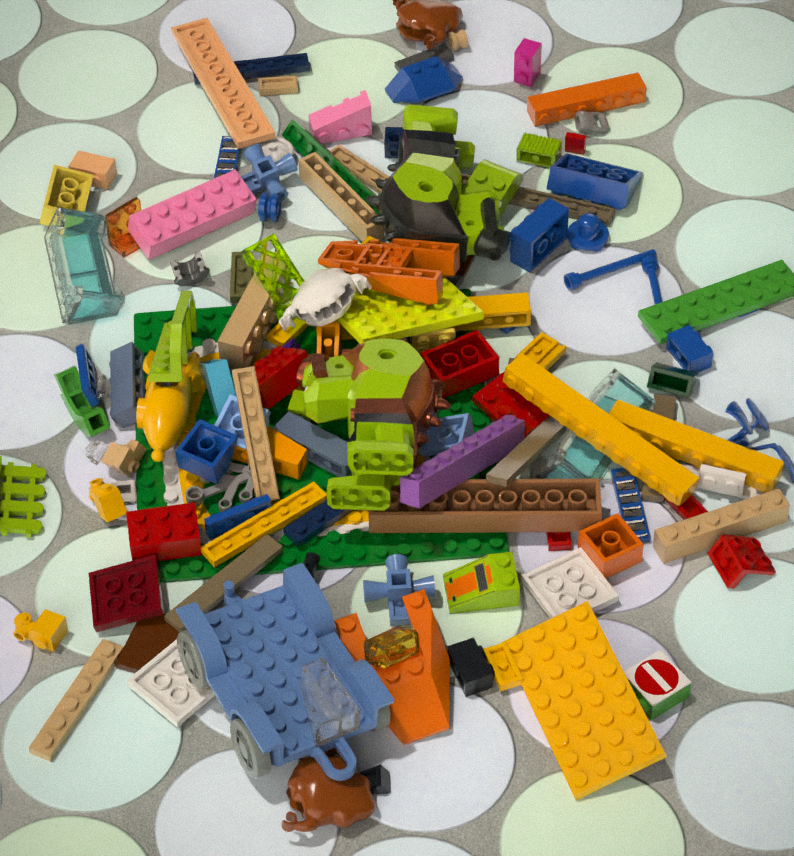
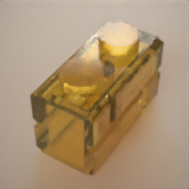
M401 626L389 629L364 642L365 660L371 665H377L385 669L420 652L418 632Z

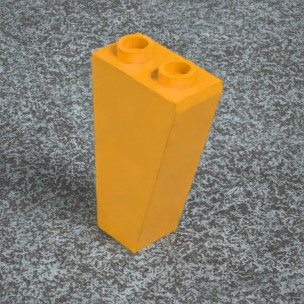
M332 322L325 326H318L317 353L330 355L331 357L341 356L343 342L340 323Z
M268 426L266 429L275 473L299 480L308 464L307 449ZM235 446L232 459L249 464L247 450Z

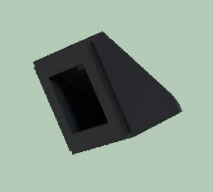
M381 764L359 772V774L369 779L372 795L391 793L390 772Z

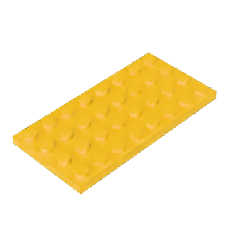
M588 601L501 642H506L523 678L521 685L576 800L667 757Z

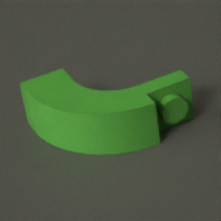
M76 366L54 374L62 393L60 395L68 412L86 436L92 437L111 428L103 408L98 406L91 407L83 394L80 375Z

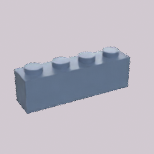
M133 342L110 351V416L113 421L123 428L137 422V402L139 398H145L144 353Z
M289 411L273 427V429L306 448L309 462L337 477L352 475L351 469L348 467L347 442L339 436L331 434L320 426L314 425L304 420L303 417Z

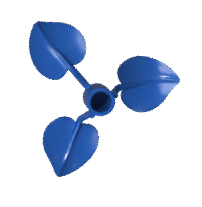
M750 398L746 399V404L756 418L755 423L751 426L737 402H731L725 411L732 415L743 427L736 435L727 440L744 447L750 444L746 435L753 434V429L760 424L765 431L769 430L767 419ZM776 443L749 448L755 451L773 448L784 461L791 474L792 483L794 482V463L781 445L778 446Z

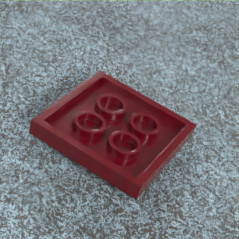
M156 555L88 573L93 628L96 633L164 614L159 564Z

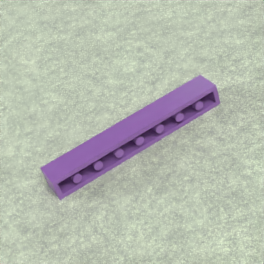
M505 415L484 429L477 431L472 436L451 446L446 451L437 454L434 458L425 461L422 465L413 469L407 476H401L400 503L421 508L501 460L525 439V420L517 419L514 415Z

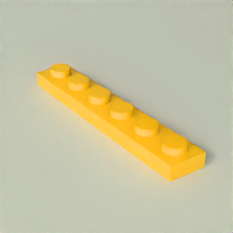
M313 481L201 547V553L215 568L249 548L266 534L271 535L327 500V494Z

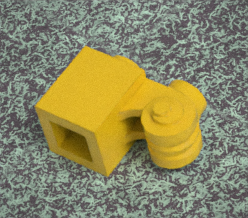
M102 478L90 481L89 498L95 503L99 516L108 523L126 514L127 510L123 498L116 486L112 483L106 484Z
M47 609L42 612L36 622H33L31 615L26 612L18 614L14 619V637L20 641H25L26 639L33 641V644L40 649H48L54 652L68 632L66 617Z

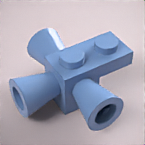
M260 144L248 147L244 152V157L252 164V172L241 176V178L253 195L267 189L269 197L273 193H277L281 201L286 199L289 193L280 184L279 175L298 171L291 153L286 154L274 163L270 155L264 156Z
M402 554L390 555L385 560L388 570L386 571L387 583L363 580L364 603L388 597L390 626L410 624L402 597L425 589L427 597L435 599L434 575L411 581L410 569H407L408 558Z

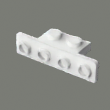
M681 464L699 477L696 488L744 499L765 493L745 485V473L701 464L700 468Z

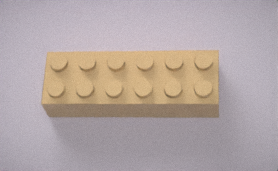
M270 253L264 254L218 339L219 358L227 359L230 373L234 369L254 366L255 357L261 353L263 342L267 339L271 326L276 324L280 309H284L286 298L288 295H291L294 287L293 282H291L292 267H290L289 258Z

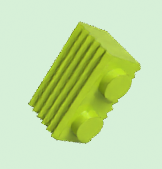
M525 132L517 147L516 161L550 168L561 156L562 141Z

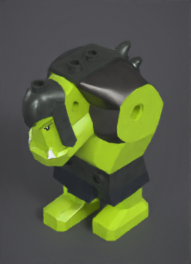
M407 105L404 107L402 127L404 131L402 137H399L398 162L388 165L387 169L393 172L389 178L375 180L377 187L381 188L382 192L378 196L369 195L366 197L368 204L376 207L379 211V215L373 216L370 221L374 225L383 226L386 234L384 239L392 242L394 238L457 243L459 244L460 262H465L466 256L476 254L478 257L489 258L493 261L499 260L506 252L510 243V231L504 230V226L500 225L502 201L490 190L461 194L462 176L459 169H470L473 167L475 145L468 141L454 140L453 135H456L458 112L454 108Z

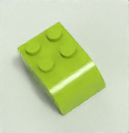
M484 159L473 171L461 190V194L490 190L502 201V215L521 185L523 175Z

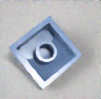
M230 394L214 426L238 435L236 446L246 450L237 397ZM263 408L267 428L270 422L269 416L271 412Z
M466 413L439 418L442 425L440 427L432 426L425 433L429 437V441L422 444L421 455H437L463 441L465 438L472 436L474 430L470 414Z

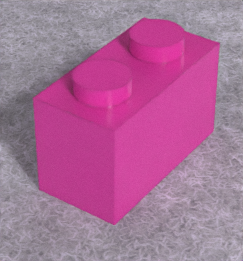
M523 38L514 52V82L529 87L533 86L541 73L542 43Z

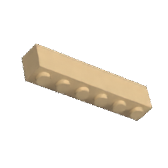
M316 152L298 160L300 179L362 242L368 236L380 240L384 239L383 226L374 225L370 221L373 216L378 214Z
M778 488L655 529L653 548L664 564L712 548L723 534L747 536L786 523L790 504Z

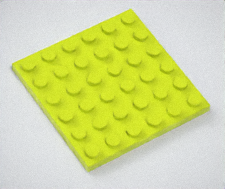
M442 276L443 295L437 304L426 305L423 302H415L367 288L361 294L357 288L350 308L337 321L362 344L374 339L388 338L397 340L483 320L484 312L446 277Z

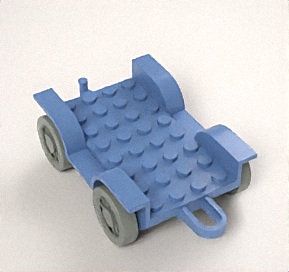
M303 563L283 570L282 586L244 600L234 593V583L232 581H225L223 584L225 607L204 614L197 602L176 608V613L186 627V630L179 632L177 636L178 652L184 670L196 688L211 687L232 721L230 724L232 744L241 766L249 777L257 779L269 774L272 765L281 766L306 755L314 757L324 773L333 780L344 781L355 774L357 759L346 739L366 731L375 732L387 727L391 718L389 705L394 703V698L376 671L366 660L354 661L335 632L332 612L323 592ZM336 748L347 767L342 770L334 768L324 752Z

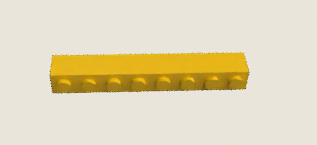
M618 399L609 412L612 417L668 456L698 468L701 467V464L745 473V485L766 493L774 490L782 477L784 465L782 460Z

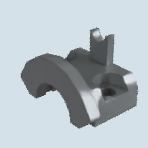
M200 251L195 252L194 257L187 262L179 263L176 260L170 262L175 276L174 283L179 286L196 284L205 279L210 273L209 268L205 266Z

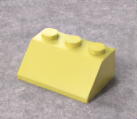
M54 165L39 224L60 229L82 221L93 175Z

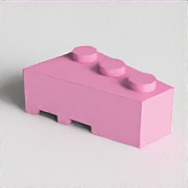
M366 90L361 91V95L349 99V97L343 99V103L334 107L330 105L309 114L310 133L321 144L372 135L371 103Z

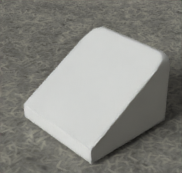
M135 480L112 482L120 490L124 504L137 503Z

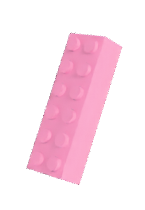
M235 169L130 215L128 231L148 260H151L254 214L257 199Z

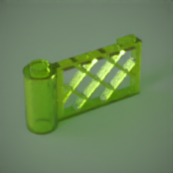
M272 234L241 251L243 253L241 257L248 267H252L275 303L276 316L280 320L298 292V289L290 286V278L295 280L299 287L304 282V279L276 235ZM269 241L273 244L275 253L266 250ZM254 250L261 253L260 261L253 257L251 251ZM266 255L274 258L273 266L265 263ZM279 261L285 263L287 266L286 271L278 268ZM264 268L272 271V279L266 277ZM277 273L285 276V284L276 281ZM276 287L284 289L282 298L276 293Z

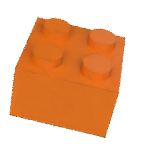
M619 513L579 531L578 548L582 547L606 579L642 562L644 544Z

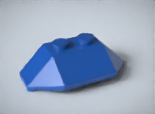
M435 56L401 68L386 86L385 92L393 103H420L454 91L463 80V76L453 64Z

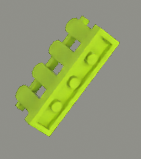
M0 456V479L6 480V482H0V497H5V500L0 499V514L3 515V517H0V532H2V536H7L8 533L25 534V537L31 538V534L37 535L42 531V522L34 520L33 517L41 516L44 506L40 502H34V499H42L45 495V488L42 485L35 484V482H42L46 479V470L37 467V464H31V467L13 465L14 462L2 465V456ZM12 480L30 481V484L12 483ZM11 497H12V498H27L28 501H16V500H10V499H11ZM9 515L27 516V519L9 518Z

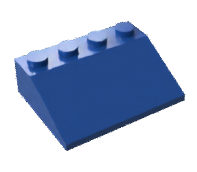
M566 153L551 165L546 189L551 190L556 195L567 194L576 200L587 199L591 200V203L607 204L615 208V210H622V208L624 209L629 205L643 176V172Z

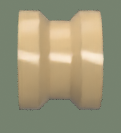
M464 29L459 30L457 33H448V43L452 51H456L460 47L463 49L468 48V37Z

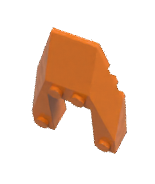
M394 238L390 243H380V239H372L368 244H358V240L332 241L318 258V264L327 269L341 268L345 273L351 275L361 274L369 281L372 286L371 290L415 302H423L426 305L437 304L443 295L442 276H455L460 268L459 244L401 238Z
M425 589L402 597L418 645L392 655L373 660L357 613L334 620L339 638L354 661L366 660L376 671L394 698V703L389 705L391 718L387 727L403 745L450 729V658Z

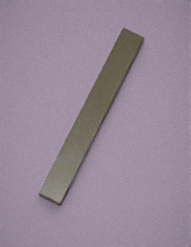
M461 173V190L471 175ZM519 187L509 202L511 205L536 210L539 204L550 198L569 208L568 218L579 220L583 214L591 213L600 218L601 222L607 227L610 226L615 215V208L524 187Z

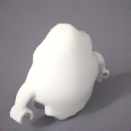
M341 268L316 270L300 285L291 305L285 310L283 317L280 318L279 324L284 332H286L289 326L296 327L292 319L298 317L306 321V324L310 326H325L345 314L352 304L357 288L362 294L365 288L372 289V286L365 276L361 274L351 275L345 273Z

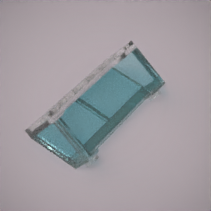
M57 207L44 235L62 323L75 324L117 316L120 309L125 305V296L121 290H117L115 293L103 243V237L108 232V225L105 222L104 215Z
M615 368L594 388L588 397V400L608 414L617 399L650 412H654L652 407L656 402L655 399ZM567 428L535 477L538 479H600L601 492L605 487L603 484L604 476L613 464V461Z

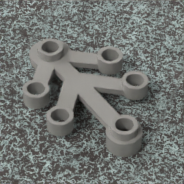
M231 461L228 470L219 480L220 483L203 490L198 486L189 487L185 492L186 502H195V506L198 507L203 503L204 499L226 490L223 499L218 503L219 511H225L232 508V501L238 487L244 482H247L245 489L239 493L240 503L243 504L252 500L254 487L249 464L246 466ZM233 472L240 473V475L233 476L230 474H232ZM200 477L202 483H210V481Z

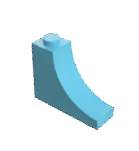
M213 359L202 362L198 370L207 387L215 416L220 415L230 394L236 396L227 359Z

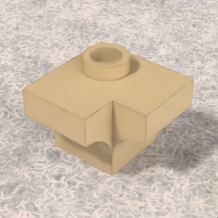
M133 439L124 445L111 442L101 462L108 468L131 478L132 474L138 470L140 460L146 448Z

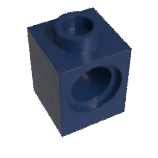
M385 127V158H398L399 137L403 135V127Z

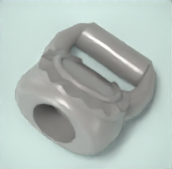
M583 110L575 113V126L579 132L585 135L592 134L593 132L604 133L610 129L606 115L603 113ZM595 117L599 119L601 127L597 126L598 124L595 120Z

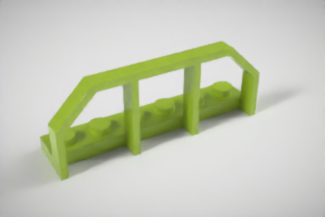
M181 291L172 321L164 324L148 373L149 382H183L182 364H188L187 349H192V332H197L196 302L192 291Z

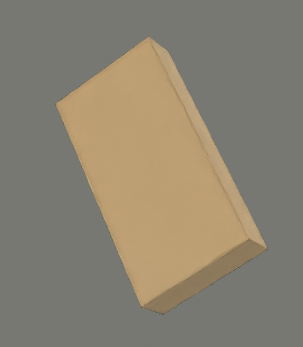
M297 75L258 78L259 96L298 93Z

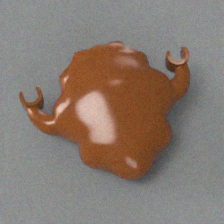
M393 0V5L396 6L397 16L399 17L396 23L397 30L405 39L424 41V45H427L429 50L434 49L435 45L442 43L449 32L457 31L463 17L461 8L444 0Z
M336 748L324 752L326 756H329L328 759L334 768L342 770L347 767ZM314 757L301 758L289 778L286 795L290 799L291 808L300 812L304 820L297 821V815L289 811L286 813V820L282 821V829L286 832L294 830L310 832L318 827L330 824L347 828L358 821L367 819L375 812L376 806L371 793L369 779L355 771V774L347 780H333L324 773Z

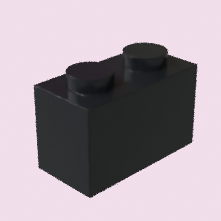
M474 637L447 646L450 667L465 697L492 688V680L495 677L493 666L491 663L487 664L484 649L481 645H477Z

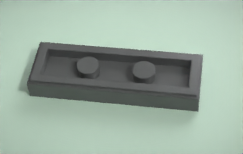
M444 43L434 47V49H428L394 62L395 68L399 72L403 67L435 56L449 62L454 60V53Z

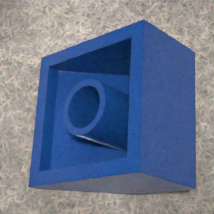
M199 419L175 451L178 468L217 484L229 468L238 435Z

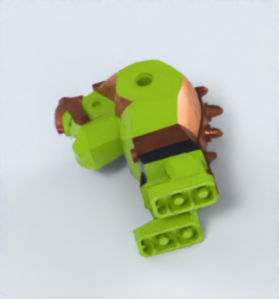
M388 338L374 339L362 343L353 349H343L341 356L331 357L330 355L319 353L310 354L299 365L296 380L297 383H301L305 388L303 393L305 415L317 423L348 418L349 440L347 442V460L352 476L328 479L327 504L333 509L385 511L389 508L392 486H398L401 476H407L413 469L417 468V446L429 441V437L424 435L427 429H431L432 426L440 427L442 425L440 419L434 416L435 413H438V410H448L451 408V404L447 400L440 398L439 394H436L437 391L442 390L446 385L442 381L431 379L430 369L426 366L419 353L408 342Z

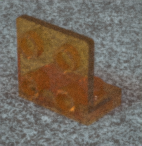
M138 197L131 199L105 215L109 246L123 258L140 249L128 231L129 216L141 211V202Z

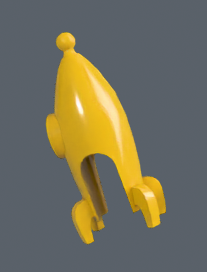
M152 350L148 352L143 362V370L147 374L155 352ZM196 351L191 353L189 364H183V382H179L178 385L172 387H162L163 382H149L148 376L145 384V389L147 390L145 398L138 399L136 411L137 428L144 430L146 439L154 450L151 458L155 462H161L165 457L164 452L169 450L184 433L188 423L191 398L197 395L202 388V376L197 373L200 368V355Z

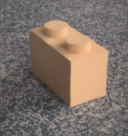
M79 150L68 166L69 169L92 174L91 186L104 189L109 188L117 175L115 159Z

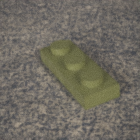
M252 251L232 252L230 303L240 301L252 278Z

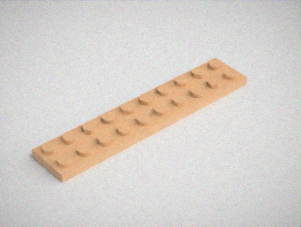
M208 18L171 27L175 40L237 148L240 149L276 138L273 127Z

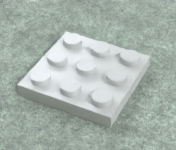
M582 547L521 575V581L550 619L588 601L594 613L619 601L617 592Z
M177 639L127 680V685L176 727H179L216 696L210 686L198 689L191 683L179 656Z

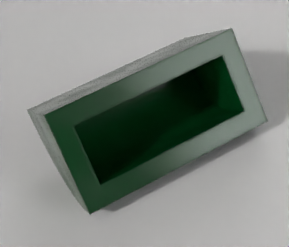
M656 362L651 366L647 387L690 398L698 373Z

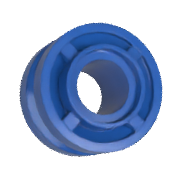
M262 193L258 203L260 221L266 222L270 218L271 222H278L281 214L279 194L273 193L269 197L268 193Z

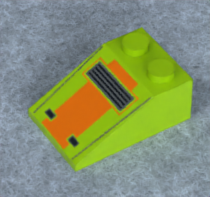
M513 552L488 554L443 574L449 614L513 607L520 604V586Z

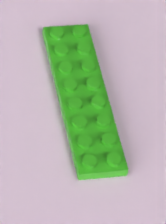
M779 260L638 310V318L659 344L667 342L668 333L690 325L696 332L793 297L794 273L783 260Z

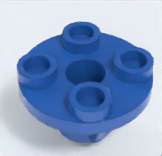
M586 213L569 226L567 238L573 249L598 252L607 243L609 231L600 218L594 214Z

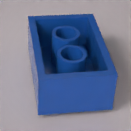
M550 198L539 204L534 212L527 215L518 226L511 230L510 262L529 273L533 271L567 239L569 208Z

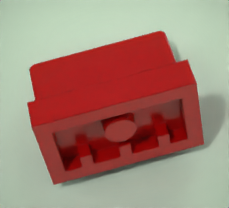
M723 534L707 552L727 588L734 589L748 573L772 576L776 573L771 560L763 551L761 543L754 537Z

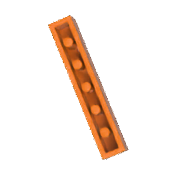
M637 72L527 97V113L536 127L575 118V113L580 110L603 112L646 102L647 87Z

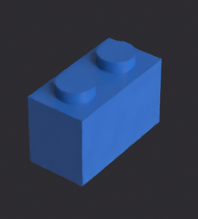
M690 325L668 333L666 349L683 369L699 373L711 368L712 357L714 356L713 350L709 345H706L697 331L695 332Z

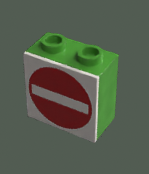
M661 649L624 671L640 705L650 720L655 719L689 698L691 681Z

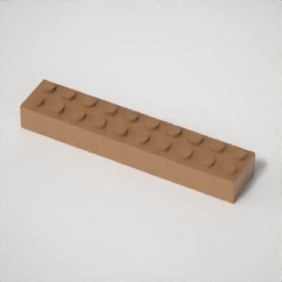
M467 479L421 508L400 503V484L398 486L393 485L391 488L390 507L385 511L369 510V533L579 532L602 520L600 479H515L507 487L488 483L486 479Z

